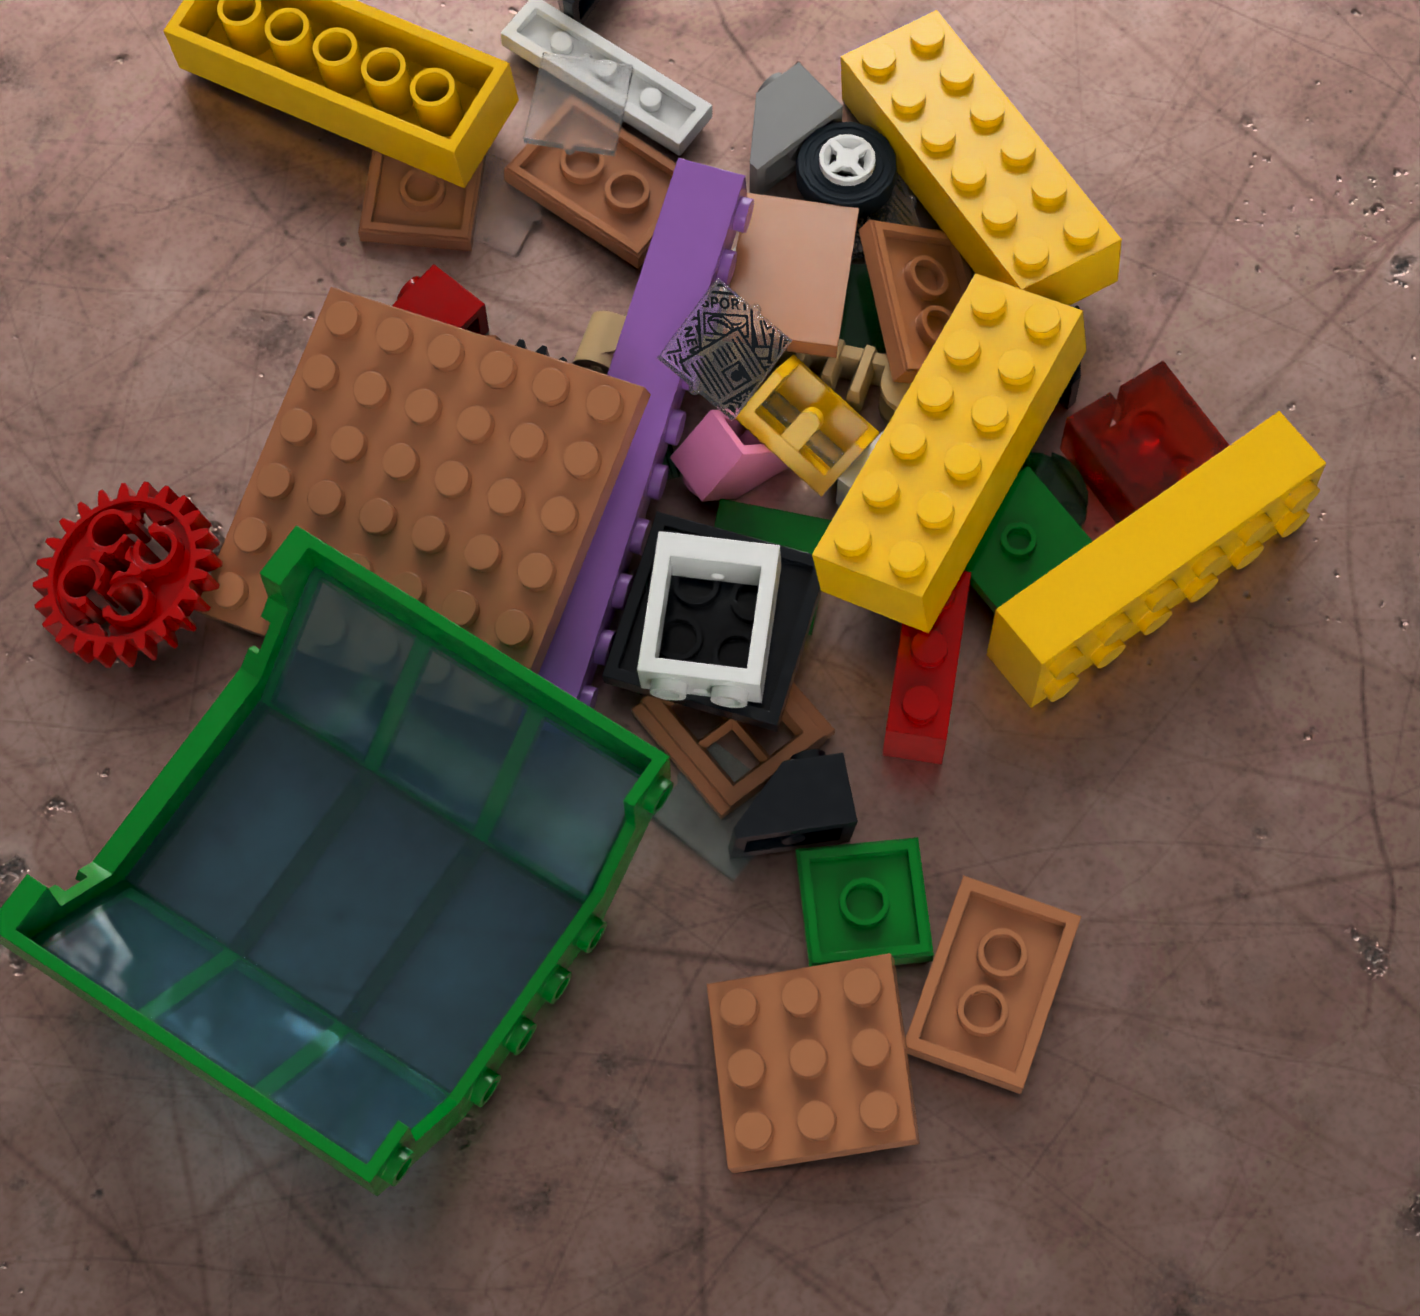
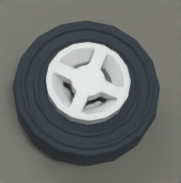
M856 122L829 124L814 131L803 142L796 160L797 187L805 201L859 208L858 219L877 212L889 200L897 181L895 152L886 137L872 127ZM841 172L842 174H848V175H852V174H853L854 176L844 177V176L838 175L837 173Z

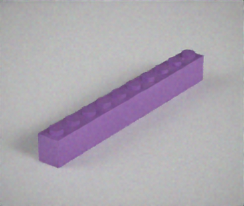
M681 158L677 160L607 374L643 386L651 396L538 674L593 709L597 701L598 688L591 686L598 664L606 666L616 636V632L609 630L615 610L620 609L624 611L634 582V576L627 574L633 553L643 554L651 530V521L645 519L651 498L660 500L666 486L669 466L662 463L668 444L677 446L683 433L686 421V412L680 410L686 390L695 392L700 380L691 363L694 364L700 376L702 371L696 360H698L703 368V363L700 360L702 357H698L697 354L683 362L692 376L691 378L683 371L679 363V353H681V357L684 359L687 355H691L690 349L697 345L699 346L698 333L695 325H698V320L691 321L693 316L697 317L698 310H700L701 341L703 337L710 339L713 337V335L704 334L703 312L720 313V304H713L714 308H711V297H716L717 295L711 292L718 291L719 287L717 284L727 286L730 284L737 261V251L731 250L737 231L746 233L754 207V199L747 197L745 175ZM705 300L709 302V307L702 306V304L707 305ZM705 314L706 332L714 333L707 322L708 317L712 315ZM710 321L709 323L716 330L717 322ZM692 326L693 329L689 334L694 333L695 336L685 338L684 335L688 331L684 330L685 327ZM678 338V339H679V342H680V345H681V348H682V351H681V352H676V353H671V354H666L667 351H672V350H677V349H679L678 343H677V340H676V339ZM696 338L697 345L693 341L694 345H691V342H689L690 346H687L686 340ZM674 354L676 356L679 367L675 364L673 357ZM525 706L520 718L521 722H523L529 709L527 706ZM547 719L544 726L545 729L573 736Z

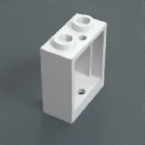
M663 531L658 532L637 667L641 688L650 689L649 693L665 700H684L686 694L711 697L710 700L714 704L729 708L746 707L748 701L762 703L782 566L780 545ZM671 575L759 586L747 669L659 658Z

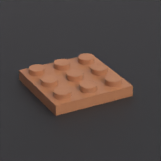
M891 953L707 984L728 1169L732 1173L920 1144L895 960Z

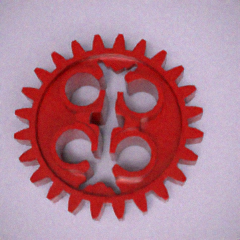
M145 481L137 494L126 483H121L117 499H112L103 489L98 491V506L92 510L85 503L79 502L77 506L81 518L76 522L62 518L59 522L66 534L62 539L47 538L45 541L55 551L53 557L38 559L36 565L48 575L33 582V588L43 596L42 599L34 604L35 609L46 617L42 623L43 627L70 654L74 652L87 664L96 659L106 668H111L117 657L129 668L134 667L138 651H142L154 661L157 659L158 654L157 644L163 640L172 648H177L178 639L175 631L182 627L194 632L197 627L189 616L194 610L209 612L211 607L201 598L202 593L217 590L220 586L208 573L223 566V562L212 551L220 545V541L209 530L212 526L211 522L185 495L179 497L166 485L158 492L149 482ZM144 514L153 522L148 529L144 526L146 523ZM128 534H135L140 540L137 539L134 542ZM152 537L169 553L164 560H161L146 545L152 540ZM93 588L110 605L101 610L86 594ZM120 606L130 615L121 616L113 608L118 609ZM106 621H108L111 624L109 626L110 637L108 636V633L102 628V626H100L103 625Z

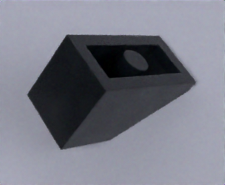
M811 749L792 755L789 760L783 761L734 826L728 846L730 859L850 842L858 820L844 753L826 755L823 750Z

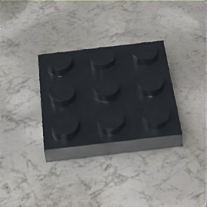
M657 511L602 675L604 683L655 697L649 693L650 689L641 688L637 667L659 531L773 545L778 544ZM780 545L782 566L762 703L748 701L746 707L729 708L714 704L710 700L711 697L686 694L684 700L666 701L778 732L822 592L812 554ZM671 575L659 658L747 669L759 586Z

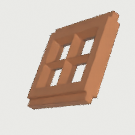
M794 682L782 721L794 733L795 737L771 755L766 752L742 722L722 717L724 721L698 740L671 708L676 703L646 695L639 704L631 709L634 717L662 750L670 756L672 762L721 820L729 813H734L759 794L783 761L789 760L792 755L798 752L820 748L827 739L835 734V729ZM731 730L736 733L760 761L758 765L735 782L707 751L709 746Z

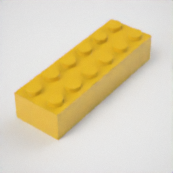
M183 0L163 30L179 68L462 188H465L519 101L510 63L357 0Z
M937 10L841 56L842 101L860 124L872 127L886 137L896 155L897 172L976 274L1068 306L1118 281L1122 242L1120 236Z
M975 273L812 553L822 592L929 634L1086 353L1083 310Z
M1280 411L1276 412L995 610L986 655L1030 708L1046 697L1051 702L1060 699L1078 683L1079 678L1077 675L1092 664H1095L1097 668L1108 665L1123 652L1126 647L1124 642L1141 630L1144 635L1151 634L1172 615L1170 609L1182 600L1188 598L1190 602H1195L1206 595L1217 584L1218 578L1216 576L1233 565L1239 570L1251 563L1263 551V543L1272 536L1279 533L1284 538L1296 531L1310 515L1307 512L1309 503L1320 492V488L1317 485L1326 462Z

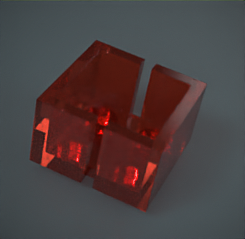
M1161 361L1121 385L1117 399L1109 392L1067 417L1060 450L1115 523L1118 524L1227 448L1229 444L1167 364ZM1112 418H1113V420L1116 422V424H1114V425L1111 426V422H1112Z

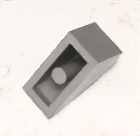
M799 62L783 74L778 72L771 75L764 81L756 93L750 155V192L753 194L763 195L796 170V160L803 142L814 131L832 123L842 122L843 106Z

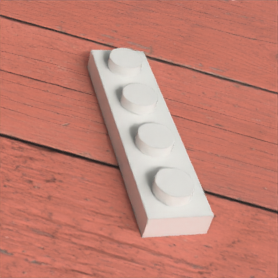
M528 0L500 33L501 42L504 47L679 156L712 118V105L543 0Z

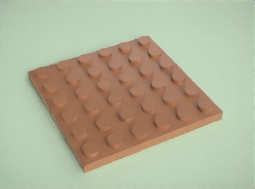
M331 287L218 555V558L223 562V566L213 570L210 574L220 584L219 589L202 593L201 598L211 609L209 612H197L205 617L265 638L270 622L263 619L261 614L268 596L259 573L297 525L534 673L539 674L651 394L643 386ZM325 582L299 651L397 686L417 638ZM437 650L434 652L417 693L515 730L525 708V705Z

